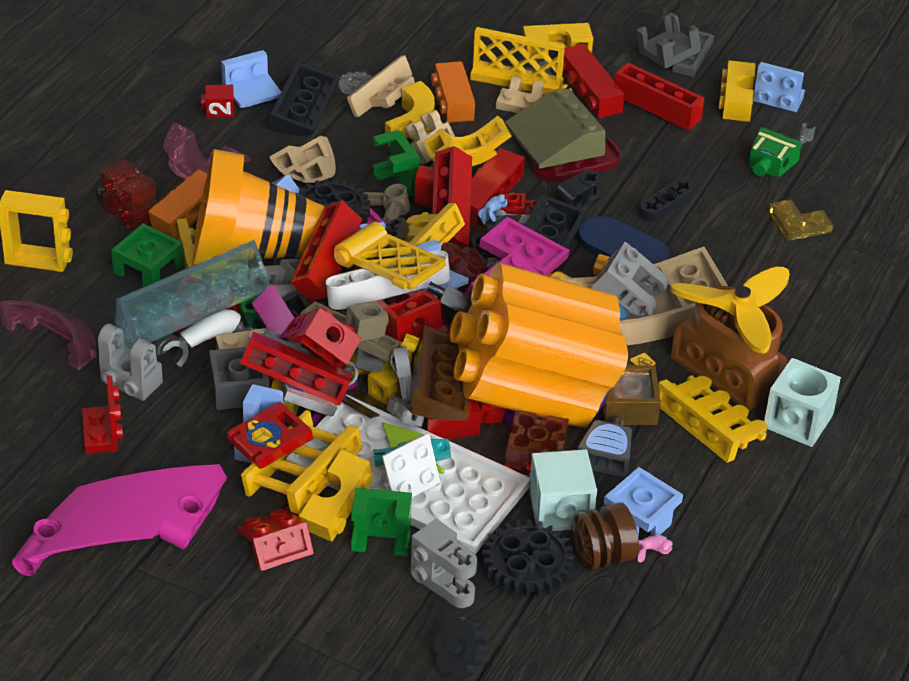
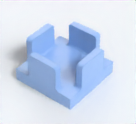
M638 467L605 496L604 505L624 503L633 516L638 536L639 528L647 532L651 530L650 536L662 534L671 525L673 511L682 503L683 494Z

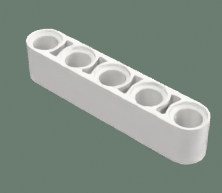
M442 250L430 251V253L446 259V267L412 290L408 288L401 289L393 285L392 281L364 268L331 276L326 280L328 305L336 310L346 309L348 305L385 299L431 287L429 286L430 281L437 285L444 284L450 280L448 253ZM423 263L420 266L432 265V263ZM417 264L401 265V268L417 266ZM389 266L384 268L391 269L398 268V266ZM405 275L404 277L411 279L416 275Z

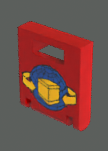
M280 401L231 429L227 433V439L251 463L254 462L259 469H263L313 440L311 428ZM285 421L289 423L293 427V429L289 430L285 426Z

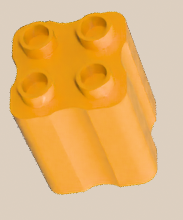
M497 263L489 275L480 274L475 280L471 294L473 305L467 313L459 311L452 321L450 341L459 346V354L454 365V378L463 382L464 396L467 399L583 429L587 428L598 412L604 396L615 386L627 365L628 349L625 336H623L620 329L621 313L617 296L503 263Z

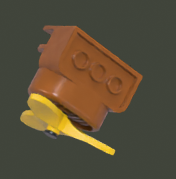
M784 267L767 269L750 278L743 286L736 288L730 286L711 288L686 283L672 284L670 291L673 294L694 301L696 304L694 315L675 328L671 358L696 376L710 378L712 380V387L728 392L731 400L738 405L747 407L749 411L768 399L771 387L787 366L788 360L778 352L783 329L782 321L779 315L765 304L779 295L787 286L789 270Z

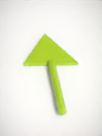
M382 422L391 448L398 447L400 442L413 441L424 435ZM436 463L438 472L444 474L445 470Z

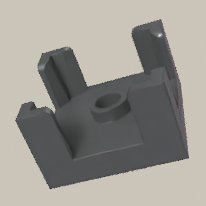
M673 13L663 17L665 32L648 40L647 28L645 26L636 30L639 53L665 69L701 52L699 29L692 25L690 26L689 37L680 32L679 18Z

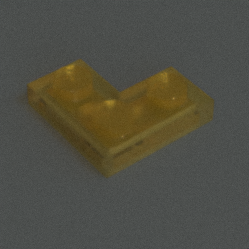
M792 200L769 203L768 211L788 241L832 232L833 224L823 210L801 214Z

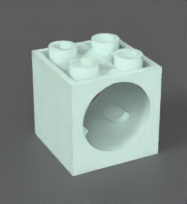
M791 358L770 389L764 421L768 425L767 429L813 447L833 416L841 377Z
M571 450L532 453L529 495L536 525L541 521L542 528L545 529L552 525V531L572 530L571 523L574 513L595 509L597 488L588 451Z

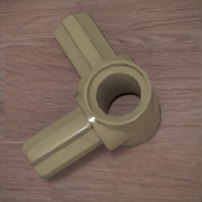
M403 184L390 185L385 189L384 193H363L368 194L370 206L384 207L386 212L383 221L386 224L395 218H399V216L407 214L410 210L407 189Z

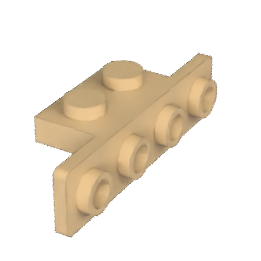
M406 56L398 57L347 97L354 117H360L371 107L389 108L393 106L395 101L402 97V88L415 83Z

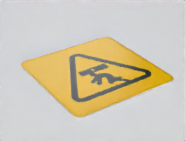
M646 353L630 359L634 365L656 364Z

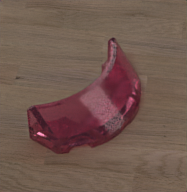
M173 122L163 142V149L168 153L169 161L167 164L177 176L185 178V180L198 169L207 173L211 155L207 159L201 153L196 143L194 132ZM226 145L222 148L227 152L242 154ZM244 155L245 164L250 161V157Z
M15 300L0 302L2 326L10 331L16 329V324H25V328L32 329L40 323L70 340L71 342L67 344L68 351L70 352L68 362L73 367L80 369L97 356L96 339L92 330L82 319L61 309L33 302Z

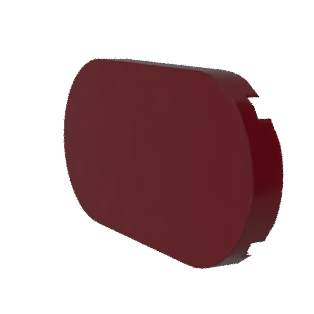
M607 139L605 141V155L540 169L532 160L531 170L538 178L555 183L569 180L587 170L600 173L611 170L618 165L620 161V148L614 141Z

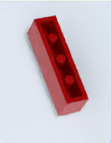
M581 44L565 48L563 74L569 84L576 89L579 97H582L587 103L588 108L594 112L597 118L622 113L624 104L623 91L586 45Z
M630 63L625 64L615 72L614 81L623 91L624 101L687 130H690L701 121L704 97Z
M455 146L435 152L432 214H438L448 203H456L465 223L442 247L448 251L469 246L472 156Z
M499 148L496 151L497 155L487 160L486 164L476 171L475 176L471 179L470 225L477 227L481 221L478 212L484 208L486 203L494 196L508 194L523 177L525 157Z
M343 200L324 207L290 282L310 302L327 298L326 280L331 276L340 274L342 271V265L338 264L334 258V248L337 244L356 233L362 221V218Z
M254 331L240 364L339 406L350 384L352 374L341 368H334L327 362Z

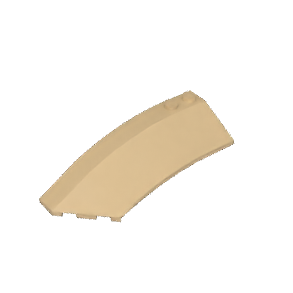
M705 247L653 264L668 277L669 284L662 295L652 296L656 301V307L651 316L638 318L628 311L626 319L620 321V329L623 336H625L627 345L674 336L676 326L694 315L696 302L673 294L670 291L672 284L686 283L711 288L728 286ZM558 275L557 279L591 288L598 276L560 279Z

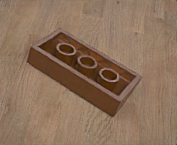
M424 325L417 336L420 340L414 352L410 413L438 420H467L469 417L470 399L464 396L463 382L454 378V365L459 354V346L450 341V334Z

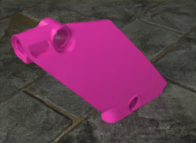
M220 464L140 472L80 486L46 519L38 520L35 523L33 533L13 558L12 564L22 575L32 576L45 558L55 553L114 542L150 539L157 535H160L162 540L184 550L215 505L227 476Z

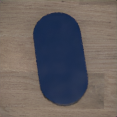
M597 216L589 218L579 228L581 245L597 255L602 254L610 257L626 242L652 264L665 261L669 257L668 248L663 242L611 217Z

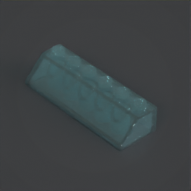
M251 240L117 298L115 323L118 328L123 330L125 347L132 348L139 339H144L151 343L262 293L271 284L256 241Z

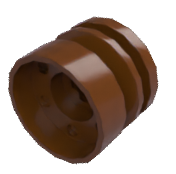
M619 502L602 506L600 512L596 509H590L587 512L574 513L571 523L573 542L578 558L587 571L596 570L598 567H608L611 560L614 564L636 560L639 553L637 528L631 512L624 503Z

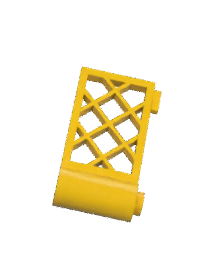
M375 221L343 240L334 248V258L338 264L347 268L355 264L392 281L393 285L401 289L408 288L412 290L446 267V259L387 234L385 228ZM389 244V245L394 246V247H396V248H384V247ZM400 255H414L410 257H400ZM398 256V258L382 259V257ZM379 257L376 260H367V258ZM423 263H432V265L420 266ZM417 264V266L401 268V265ZM398 266V268L387 269L384 267ZM405 275H416L411 279L404 277Z

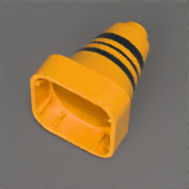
M213 149L198 213L192 270L223 275L227 260L302 257L325 206L243 171V154Z

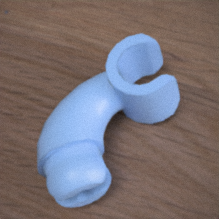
M500 194L492 197L484 208L478 212L483 225H486L485 223L490 219L493 222L496 221L493 212L507 206L505 195Z

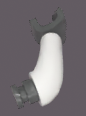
M221 309L212 312L182 331L180 337L173 334L161 336L155 344L156 355L165 354L171 347L178 346V352L172 361L179 367H182L188 357L189 346L193 348L218 335L249 331L251 329L247 325L243 327L244 323L240 321L241 315L238 312Z

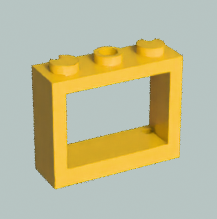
M5 190L0 200V230L5 264L64 271L67 262H71L73 256V249L69 247L71 230L67 228L69 210L65 209L64 198ZM18 213L52 217L56 248L21 244Z

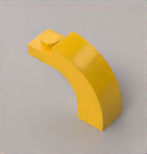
M422 81L402 88V108L408 113L385 122V133L400 130L406 139L410 138L413 142L415 141L407 134L405 127L419 120L422 122L421 116L428 112L430 114L434 111L435 107L434 95ZM424 125V129L427 134L431 131V129Z
M497 116L481 129L468 136L454 137L441 128L422 143L434 162L435 152L455 146L472 156V166H476L497 155L495 148L509 139L511 134L504 121Z

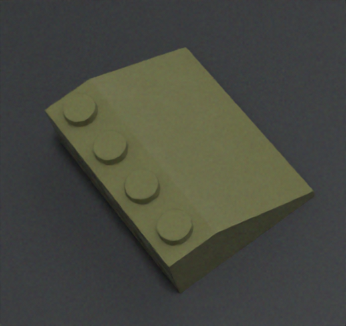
M558 89L555 92L547 93L505 121L507 129L539 169L605 155V129L570 89Z

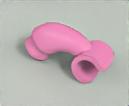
M653 535L639 540L637 561H644L647 549L668 554L672 550V541L667 540L665 536Z

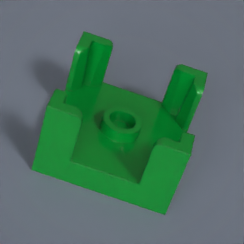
M400 130L373 136L374 147L390 143L389 161L373 165V175L376 180L395 176L399 183L406 187L408 197L415 196V178L420 164L419 155Z
M146 224L139 226L111 250L113 273L123 277L124 264H127L142 272L143 287L152 292L160 286V269L173 259L175 270H179L184 265L183 242Z
M355 488L352 507L354 528L351 551L365 552L368 536L396 538L394 546L395 555L408 556L411 534L412 493Z

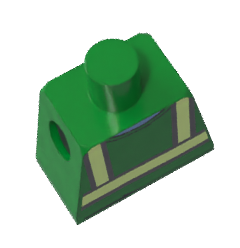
M761 127L751 149L749 166L753 168V172L757 176H764L767 173L780 177L799 161L802 141Z

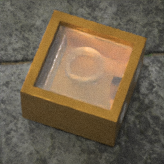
M626 365L623 374L615 386L605 395L606 398L602 406L604 422H608L610 417L616 416L624 421V425H658L661 400L656 366Z

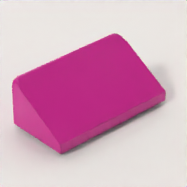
M271 284L252 302V305L268 331L279 334V339L285 338L284 331L294 319V316L275 286Z

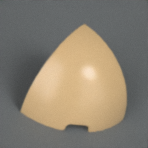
M319 136L301 147L288 146L270 156L271 161L284 175L289 174L291 178L304 183H314L315 180L319 182L333 177L336 171L332 148L328 138Z

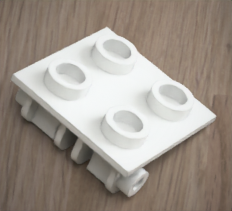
M428 433L382 456L388 478L385 480V484L382 485V490L411 492L412 497L440 483Z

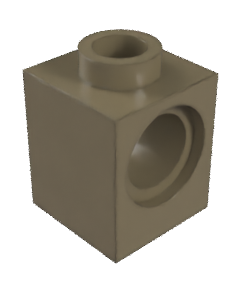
M376 300L348 305L345 324L355 330V333L362 338L361 341L385 337L389 317Z

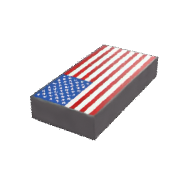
M283 382L280 391L283 392L284 401L331 417L334 416L337 409L336 404Z

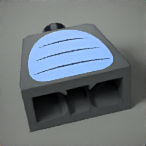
M616 416L610 417L608 422L596 420L579 444L578 450L588 451L592 470L627 478L632 429L624 426V421Z

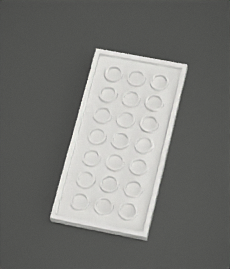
M349 395L346 396L378 413L379 416L370 419L341 402L340 406L336 405L337 409L334 416L326 415L316 426V428L337 435L341 434L350 424L359 427L363 449L356 456L370 461L374 480L369 489L382 490V485L385 484V480L388 478L384 465L375 467L373 449L391 448L382 422L424 435L428 433L430 439H443L415 425L402 423L399 418ZM313 438V440L304 445L324 451L330 444ZM449 441L451 458L436 462L445 470L444 474L438 472L440 483L412 497L411 525L422 529L437 518L457 533V541L476 554L484 542L488 540L489 534L496 530L529 489L530 477ZM291 453L286 458V461L306 468L315 461L295 453ZM331 482L327 485L338 491L340 490L339 488L331 485Z

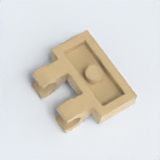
M513 76L510 88H502L496 101V109L519 113L543 97L542 88L544 82L535 80L530 94L521 92L522 87L520 83L522 77Z
M436 110L421 116L422 122L419 120L405 127L407 134L415 140L411 143V146L419 155L421 165L431 161L422 143L441 128L449 135L455 137L449 123H442L440 115ZM424 125L431 129V131L427 134L425 132Z

